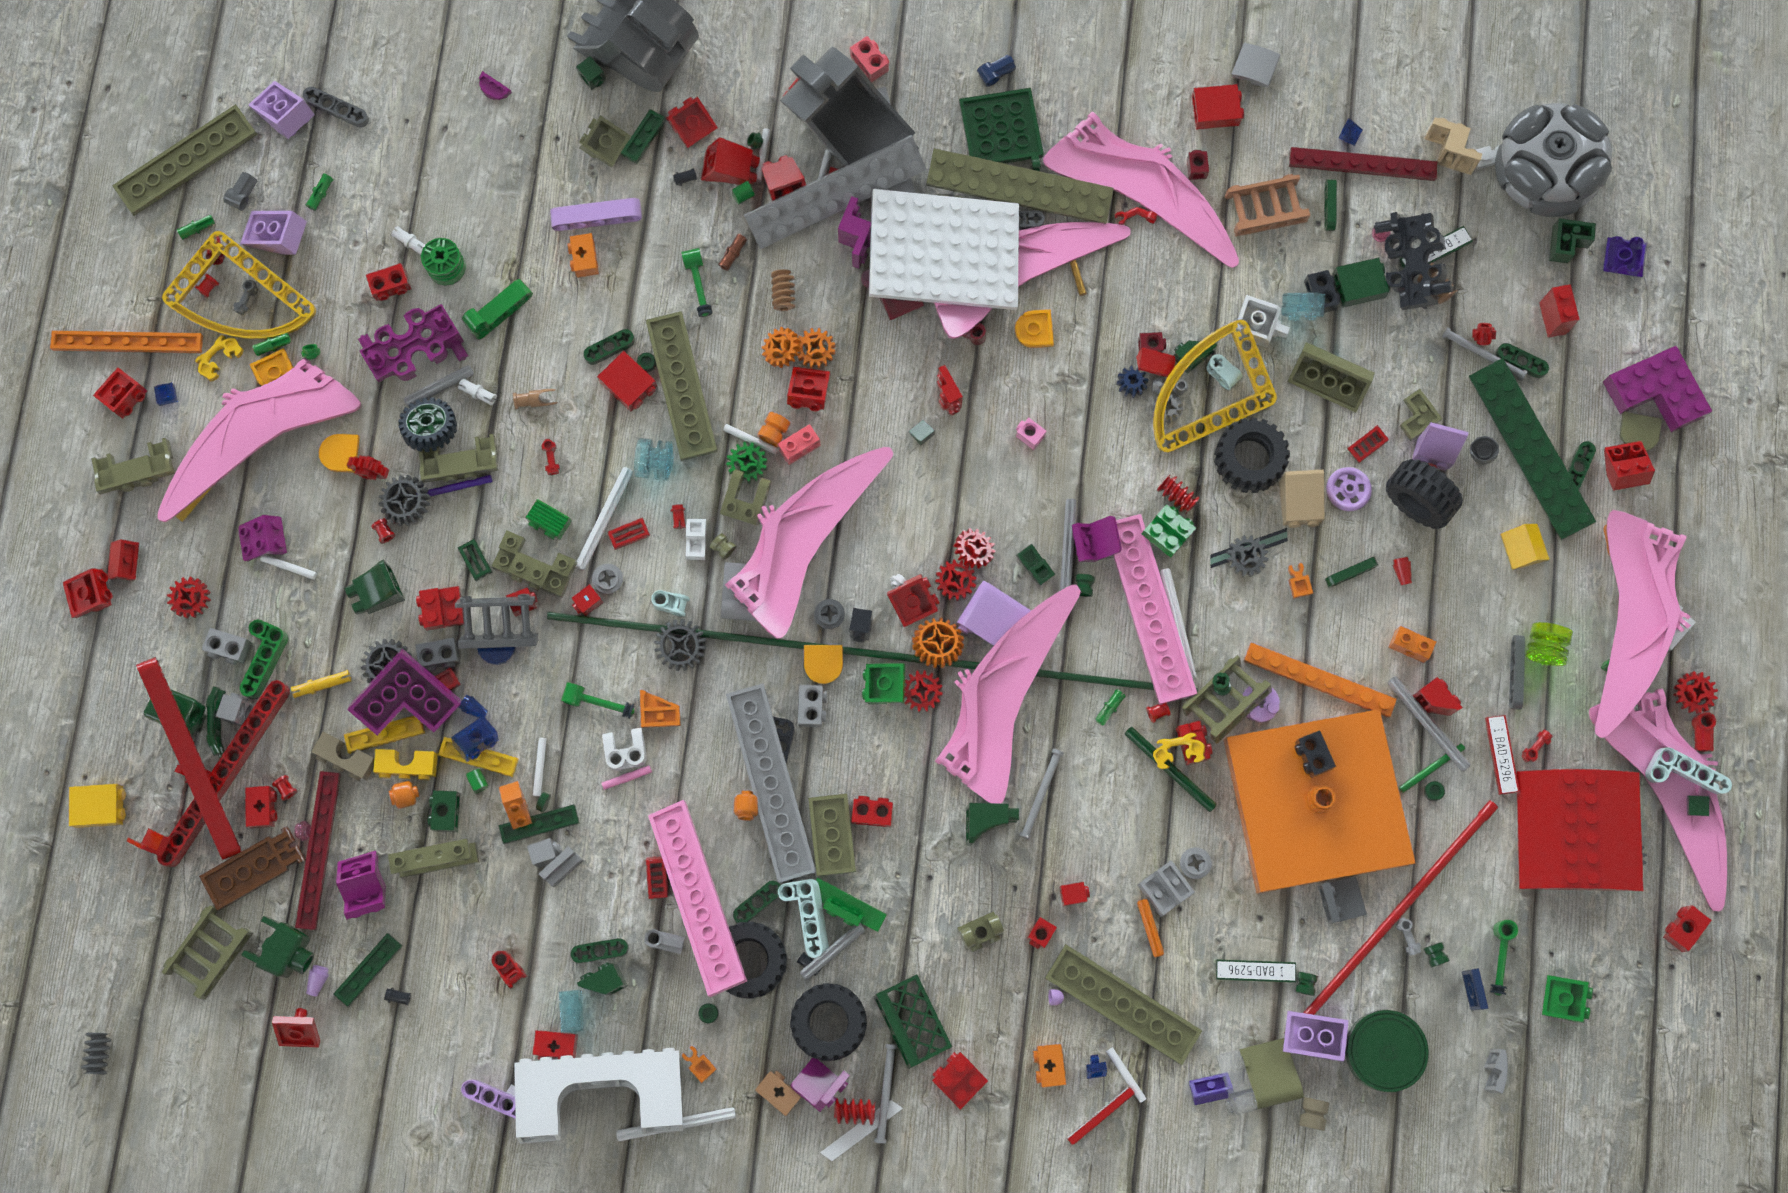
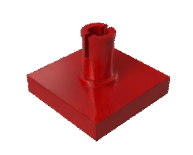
M296 1009L294 1017L273 1016L272 1026L279 1046L319 1048L320 1037L314 1017H307L306 1009Z

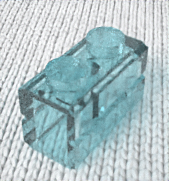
M1318 292L1283 294L1281 314L1288 317V320L1299 321L1300 317H1305V320L1315 321L1317 317L1324 316V294Z
M582 991L559 992V1001H561L559 1003L561 1033L584 1031Z

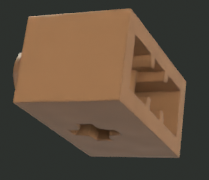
M777 1070L775 1073L770 1071L755 1091L782 1114L787 1116L802 1097L791 1088V1085L789 1086L784 1082L785 1077ZM783 1087L785 1095L777 1097L775 1095L777 1093L775 1088Z

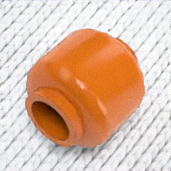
M410 781L394 784L392 790H389L392 805H396L398 809L415 805L419 792L417 785L413 786Z
M742 791L741 794L734 798L733 811L739 820L751 821L759 814L757 796L753 795L752 791Z

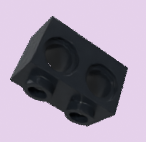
M1329 270L1308 274L1304 283L1314 315L1335 311L1340 303V296L1338 292H1335L1333 275H1330ZM1317 281H1322L1325 286H1319ZM1322 298H1327L1330 303H1324Z
M853 608L849 628L850 638H853V641L861 643L865 640L869 641L873 621V612L871 610Z
M1320 730L1299 738L1295 742V751L1298 756L1302 757L1304 762L1302 764L1303 769L1311 778L1333 770L1336 767ZM1305 742L1313 743L1314 750H1308ZM1314 760L1321 761V769H1318L1314 766Z

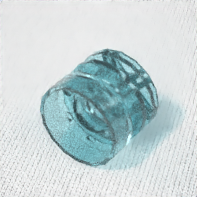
M639 438L634 459L635 477L648 479L651 471H654L655 480H659L662 472V480L668 481L674 463L672 441H666L663 449L662 440H659L656 448H654L652 439Z

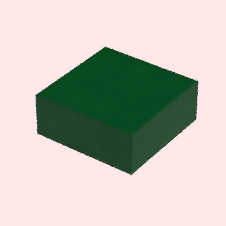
M1687 796V816L1708 817L1709 796Z

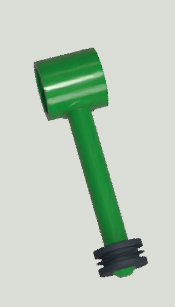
M695 248L682 251L685 270H691L700 305L697 307L698 316H709L713 313L712 307L706 302L698 269L703 266L700 249Z
M569 682L566 683L561 702L579 707L583 701L623 713L622 717L626 716L627 718L628 716V719H631L635 712V704L631 705L630 703L629 705V702H626L625 705L590 696L584 694V687Z
M1500 920L1493 928L1494 935L1500 939L1495 985L1491 984L1492 990L1490 992L1497 996L1506 995L1505 989L1507 987L1503 986L1508 942L1518 934V926L1512 920ZM1503 925H1507L1510 929L1507 936L1502 932Z

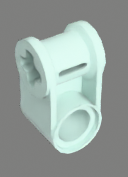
M1220 354L1212 356L1206 366L1207 372L1226 390H1231L1243 377L1241 371Z
M658 590L653 593L651 600L655 609L685 617L686 613L684 611L690 598L682 594ZM660 596L666 598L663 604H657L655 601Z

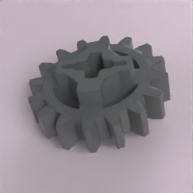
M1243 535L1241 541L1239 538H1236L1234 540L1235 544L1231 543L1229 545L1232 550L1226 552V554L1230 555L1226 560L1232 562L1229 568L1235 567V574L1241 571L1242 577L1246 573L1252 577L1254 571L1259 574L1261 572L1260 568L1264 569L1266 567L1263 562L1269 560V558L1264 557L1268 553V550H1263L1266 544L1260 545V538L1254 541L1253 535L1248 539ZM1250 544L1249 547H1243V546H1240V545ZM1251 550L1249 556L1250 558L1243 562L1246 556L1245 554ZM1235 555L1238 556L1239 563L1237 562ZM1245 565H1252L1255 567L1245 568Z

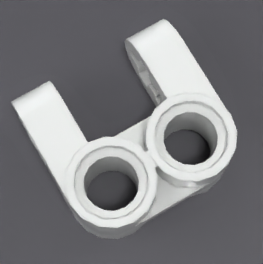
M642 728L632 729L633 746L620 750L616 749L613 733L603 734L606 763L611 769L620 771L632 767L639 768L645 764L647 756ZM635 752L641 754L638 761L631 760V756ZM614 756H621L619 764H612Z

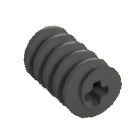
M88 1032L85 1034L91 1040L84 1041V1044L90 1046V1048L83 1049L84 1053L89 1054L82 1058L83 1061L87 1062L86 1065L81 1066V1069L86 1070L84 1074H107V1071L101 1068L108 1066V1063L104 1062L103 1059L109 1058V1055L104 1053V1051L110 1050V1047L105 1045V1043L111 1042V1038L106 1037L110 1033Z

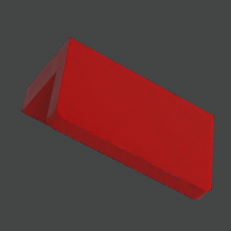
M124 539L111 542L107 574L109 580L116 578L136 580L139 542Z
M148 828L142 842L128 838L127 842L162 857L171 838Z

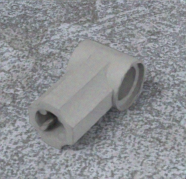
M652 929L645 934L644 940L651 948L681 954L685 937ZM653 933L659 935L657 944L649 943V936Z

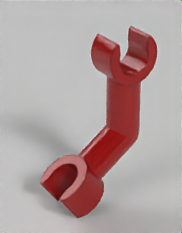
M1135 207L1126 212H1117L1115 218L1123 217L1124 219L1119 221V225H1124L1127 219L1139 215L1149 223L1154 224L1158 214Z

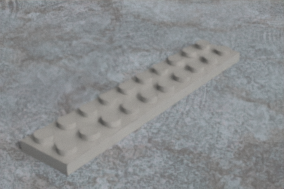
M910 135L744 214L759 248L762 249L846 209L851 196L858 198L859 203L871 197L873 189L886 190L927 169L914 138Z
M764 683L726 694L753 794L757 796L758 812L777 881L780 883L815 873L816 868Z

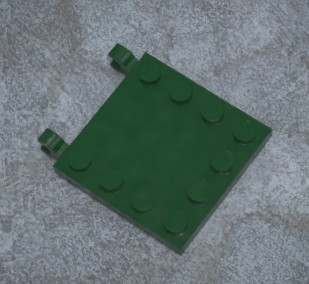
M1031 88L959 99L969 156L999 163L1031 159L1032 170L1040 171L1041 164L1039 158L1044 157Z

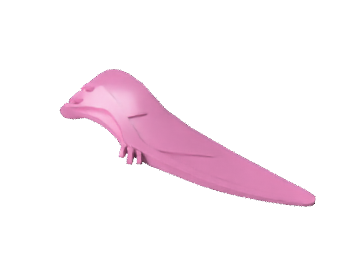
M1091 112L1085 121L1082 120L1072 133L1070 132L1064 136L1043 158L1045 166L1059 175L1113 187L1114 191L1157 213V216L1179 230L1226 266L1234 268L1239 264L1235 248L1215 211L1190 180L1168 160L1172 158V155H1164L1171 151L1170 147L1160 151L1159 149L1163 147L1162 144L1152 149L1128 143L1109 131L1101 123L1100 118L1094 112ZM1092 124L1095 126L1094 130L1090 127ZM1079 136L1082 138L1081 142L1077 139Z
M1067 222L1019 230L1018 287L1059 266L1126 239L1130 236V228L1125 225L1112 223ZM934 303L943 329L947 336L952 339L959 338L968 333L993 309Z
M307 358L302 359L289 372L266 385L246 392L231 389L230 392L232 394L224 393L222 398L227 399L222 401L224 407L209 422L193 443L170 482L158 511V519L162 522L171 520L259 448L282 433L353 413L360 409L361 402L331 376H326L325 372L316 365H311Z
M890 447L869 451L829 469L797 491L776 511L773 505L769 506L770 513L766 505L761 507L765 518L761 514L757 515L762 525V530L756 549L745 567L729 580L725 586L735 593L734 596L741 604L744 603L748 607L747 610L776 639L782 638L792 623L809 562L836 524L891 460L893 451ZM738 581L742 584V588L736 584ZM750 596L756 600L755 603L749 598Z
M1617 510L1611 511L1607 518L1609 554L1617 582L1619 600L1615 635L1595 724V734L1600 738L1608 736L1643 697L1664 661L1675 630L1684 631L1680 624L1687 629L1691 626L1682 619V617L1689 619L1691 616L1680 610L1675 590L1676 565L1687 536L1682 534L1680 536L1676 535L1673 531L1663 527L1661 529L1654 527V524ZM1651 534L1658 536L1656 540L1649 537ZM1670 541L1676 542L1675 547L1668 544Z
M1070 585L1062 589L1023 616L991 648L972 675L968 669L964 670L967 675L966 678L961 671L957 673L963 682L961 684L958 680L955 681V684L962 690L960 715L951 739L935 762L945 766L949 773L953 776L957 775L962 779L961 782L990 803L1001 804L1005 799L1011 767L1015 719L1024 696L1079 598L1081 591L1077 585ZM948 753L954 756L952 761L946 758ZM964 764L970 768L967 773L961 769Z
M1662 688L1655 690L1653 693L1645 692L1636 704L1638 705V710L1633 708L1627 717L1604 738L1643 774L1659 799L1709 907L1713 911H1721L1725 905L1727 847L1717 794L1672 771L1665 781L1658 783L1648 781L1645 776L1650 761L1655 752L1660 748H1673L1707 767L1709 765L1718 766V762L1708 761L1706 758H1711L1712 754H1700L1679 734L1669 716L1666 707V695ZM1657 700V705L1654 706L1653 701ZM1600 704L1589 709V717L1594 726ZM1665 751L1663 752L1662 758L1667 762L1670 758L1669 754ZM1685 761L1680 763V768L1683 771L1687 770V763ZM1655 769L1653 771V776L1656 779H1659L1661 775L1660 771L1658 769ZM1702 770L1698 773L1700 780L1703 781L1705 779V773ZM1687 796H1709V816H1687Z

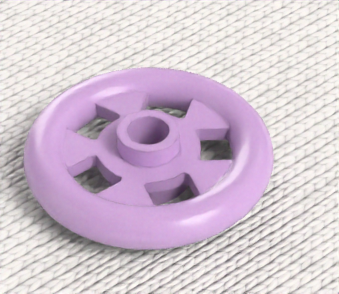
M1345 467L1336 470L1329 477L1326 491L1329 500L1335 507L1344 511H1356L1368 503L1372 487L1370 480L1362 471L1356 468ZM1347 476H1355V481L1347 480ZM1337 479L1343 481L1340 488L1334 485ZM1359 484H1363L1364 492H1359ZM1351 486L1353 490L1348 491L1346 487ZM1339 492L1343 497H1345L1343 501H1340L1336 497V495ZM1357 496L1359 501L1352 504L1350 499Z

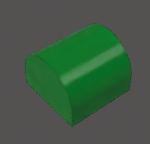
M748 181L732 189V196L738 205L755 196Z
M480 769L466 773L467 780L474 793L478 794L489 787Z

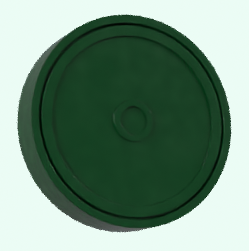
M1379 1010L1362 1016L1353 1024L1347 1035L1345 1056L1351 1072L1362 1084L1376 1091L1397 1092L1411 1087L1423 1075L1428 1063L1429 1049L1425 1034L1412 1018L1398 1011Z

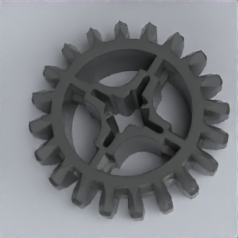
M399 475V480L394 477L392 478V484L386 482L387 489L381 488V491L384 492V495H379V498L383 500L378 503L380 507H383L381 513L385 514L387 520L391 519V523H398L399 526H402L404 523L410 526L411 521L416 524L417 517L423 519L422 512L428 513L425 506H431L426 501L431 498L429 494H426L429 490L416 477L412 479L410 475H407L406 478ZM406 487L415 488L418 495L409 494ZM404 498H407V501H405V503L403 504L402 500H404ZM392 506L400 507L403 514L394 513Z
M677 619L673 620L674 626L667 622L666 626L668 629L665 627L660 628L663 635L660 633L656 634L661 640L654 641V644H660V648L654 649L655 652L661 651L662 653L657 658H665L662 662L663 665L670 662L669 669H672L675 664L676 671L680 670L681 665L684 671L688 669L687 664L694 668L693 660L696 663H700L701 661L697 656L704 657L705 655L703 652H700V649L704 650L707 648V646L701 645V642H705L706 638H699L704 632H696L699 628L698 625L691 628L692 621H689L686 626L685 619H681L680 625ZM676 629L688 631L682 638L673 635L671 632ZM692 636L696 644L694 653L688 645ZM667 637L672 643V649L669 654L665 647ZM685 640L684 649L680 648L676 650V642H681ZM679 652L690 657L685 661L673 659Z
M383 639L382 645L379 641H375V648L370 645V653L364 652L367 659H361V662L366 664L362 665L361 669L365 671L362 675L367 678V683H370L376 677L375 669L382 671L385 668L384 665H387V661L390 662L392 660L389 650L399 653L401 649H404L407 652L408 647L402 646L400 641L395 644L394 639H391L389 643L386 639ZM381 654V658L375 661L376 657Z

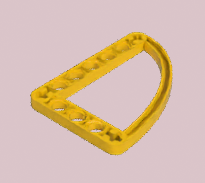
M215 231L209 236L164 291L162 296L166 305L187 319L215 332L244 339H268L269 337L275 338L285 333L290 334L306 325L316 314V307L313 303L221 231ZM217 236L227 243L226 247L219 242L217 243ZM232 247L238 248L239 253L237 256H230L229 250ZM205 250L212 251V257L210 259L203 258V252ZM222 253L298 313L299 316L287 324L272 329L245 330L210 321L197 315L180 303ZM248 258L253 260L251 268L244 267V261ZM194 264L200 265V272L197 274L191 272V267ZM261 270L268 272V277L265 280H260L258 277ZM186 278L189 285L186 288H181L179 282ZM275 282H281L283 285L282 289L278 292L273 290ZM176 287L178 290L182 291V293H178L176 290H174V288ZM291 293L297 295V300L294 303H289L287 300L288 295ZM170 294L175 295V301H170ZM302 303L304 306L309 307L311 312L303 314L304 309L298 305Z
M1235 320L1208 335L1178 362L1167 377L1156 401L1153 417L1154 437L1159 450L1171 452L1275 404L1277 400L1276 392L1250 327L1245 320ZM1237 324L1243 325L1241 332L1243 335L1247 334V337H1243L1241 339L1238 338L1242 337L1240 331H1236V328L1238 327ZM1231 333L1255 393L1165 434L1164 414L1166 405L1177 381L1200 354ZM1245 340L1251 343V348L1248 351L1242 348V343ZM1251 358L1257 359L1258 365L1256 368L1249 366ZM1259 375L1265 378V382L1261 386L1256 383V378ZM1265 393L1271 395V397L1269 398V402H1259L1258 400L1265 398ZM1249 400H1253L1255 403V407L1251 411L1246 408V403ZM1235 407L1238 410V415L1236 418H1231L1229 411ZM1219 415L1222 420L1218 426H1215L1212 422L1213 417ZM1198 423H1202L1205 427L1204 431L1200 434L1195 429ZM1183 430L1188 433V438L1185 441L1179 439V433ZM1164 439L1168 441L1175 439L1176 441L1169 443V448L1162 446L1165 443Z

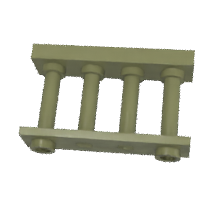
M1238 655L1233 659L1230 658L1220 671L1228 676L1234 672L1252 688V693L1249 696H1243L1231 685L1229 694L1239 702L1234 710H1230L1212 694L1214 691L1213 678L1192 698L1189 697L1182 707L1186 717L1193 712L1211 728V739L1216 744L1272 692L1271 684L1266 679L1262 683H1257L1239 667L1241 660ZM1207 699L1225 715V718L1220 723H1216L1198 705Z
M468 839L388 854L391 874L399 873L400 878L479 862L476 843L468 844Z
M212 905L203 909L199 921L173 957L166 960L162 973L165 975H171L175 972L194 985L196 991L193 995L198 999L204 1000L209 996L253 934L247 928L241 927V929L236 930L215 915L218 910ZM209 922H212L232 936V941L228 946L224 947L203 932ZM197 938L220 953V958L216 963H211L191 948ZM185 955L207 969L208 974L204 980L198 979L179 965Z

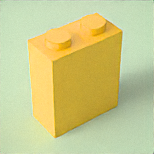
M119 784L69 787V826L84 828L123 825V820L126 816L125 809L123 808L126 792L123 786Z

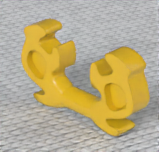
M224 335L219 336L208 351L195 359V362L199 364L198 372L209 381H215L219 378V375L214 373V371L220 370V368L214 362L209 363L211 357L219 350L224 349V354L232 359L231 354L235 353L237 358L242 356L244 350L235 338L226 339Z
M1194 733L1174 739H1160L1157 741V744L1163 745L1154 751L1153 757L1157 762L1158 768L1168 769L1169 766L1165 762L1168 760L1174 762V756L1168 750L1174 746L1188 745L1189 749L1186 750L1187 758L1191 759V756L1195 755L1197 757L1194 762L1199 763L1205 759V745L1198 740H1192V738L1197 736Z

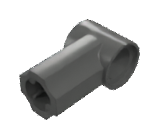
M242 172L234 187L229 188L225 192L224 203L243 211L248 204V196L258 182L257 179L246 172Z

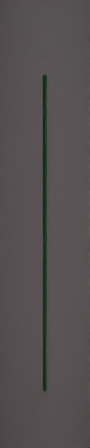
M554 612L547 613L548 620L663 633L660 630L661 627L668 629L665 625ZM676 629L671 633L676 635H686L688 631L684 629ZM696 630L697 633L700 631L704 632L703 635L699 636L702 638L804 649V645H828ZM843 646V654L926 664V660L920 662V656L916 657L913 654ZM952 660V665L949 667L976 669L980 662L957 660L955 662ZM1041 669L1038 670L1035 676L1154 690L1152 682Z

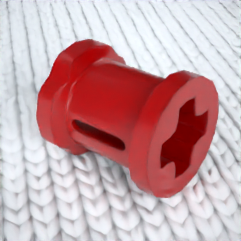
M206 273L203 281L194 288L208 298L213 288L219 286V282Z
M386 518L380 519L371 525L372 529L378 534L381 544L387 543L395 537V533L391 532L387 525L388 521Z
M1167 703L1146 707V712L1152 723H1155L1157 719L1163 716L1171 715Z
M283 775L272 783V786L276 787L281 794L282 801L290 799L298 792L288 781V775Z

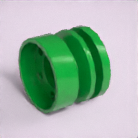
M435 238L427 242L423 247L421 262L434 282L447 286L460 281L465 274L466 263L453 241L446 238Z

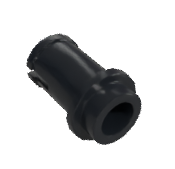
M694 168L684 172H676L673 175L676 186H682L683 183L697 180V175Z
M803 952L796 963L805 968L813 959ZM820 969L818 972H816L814 975L817 976L818 973L821 971V969Z
M393 987L391 989L387 988L384 1000L388 1001V1003L396 1002L407 1006L411 999V993L397 991Z

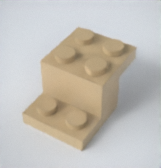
M1434 118L1424 139L1441 144L1437 158L1438 165L1469 175L1473 173L1481 160L1482 153L1477 152L1475 149L1465 148L1471 128L1460 123L1449 122L1445 118Z

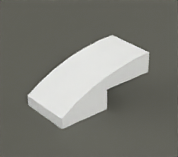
M687 519L686 560H705L706 519Z

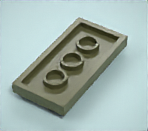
M847 793L808 798L817 877L856 872Z

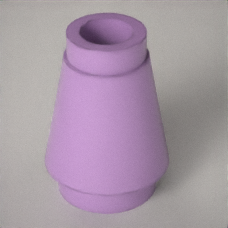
M313 965L312 969L309 970L306 994L318 996L329 976L327 968Z

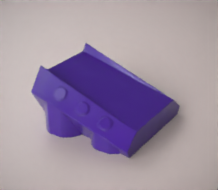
M1621 236L1608 237L1603 271L1643 277L1647 243L1640 237H1633L1630 240H1625Z

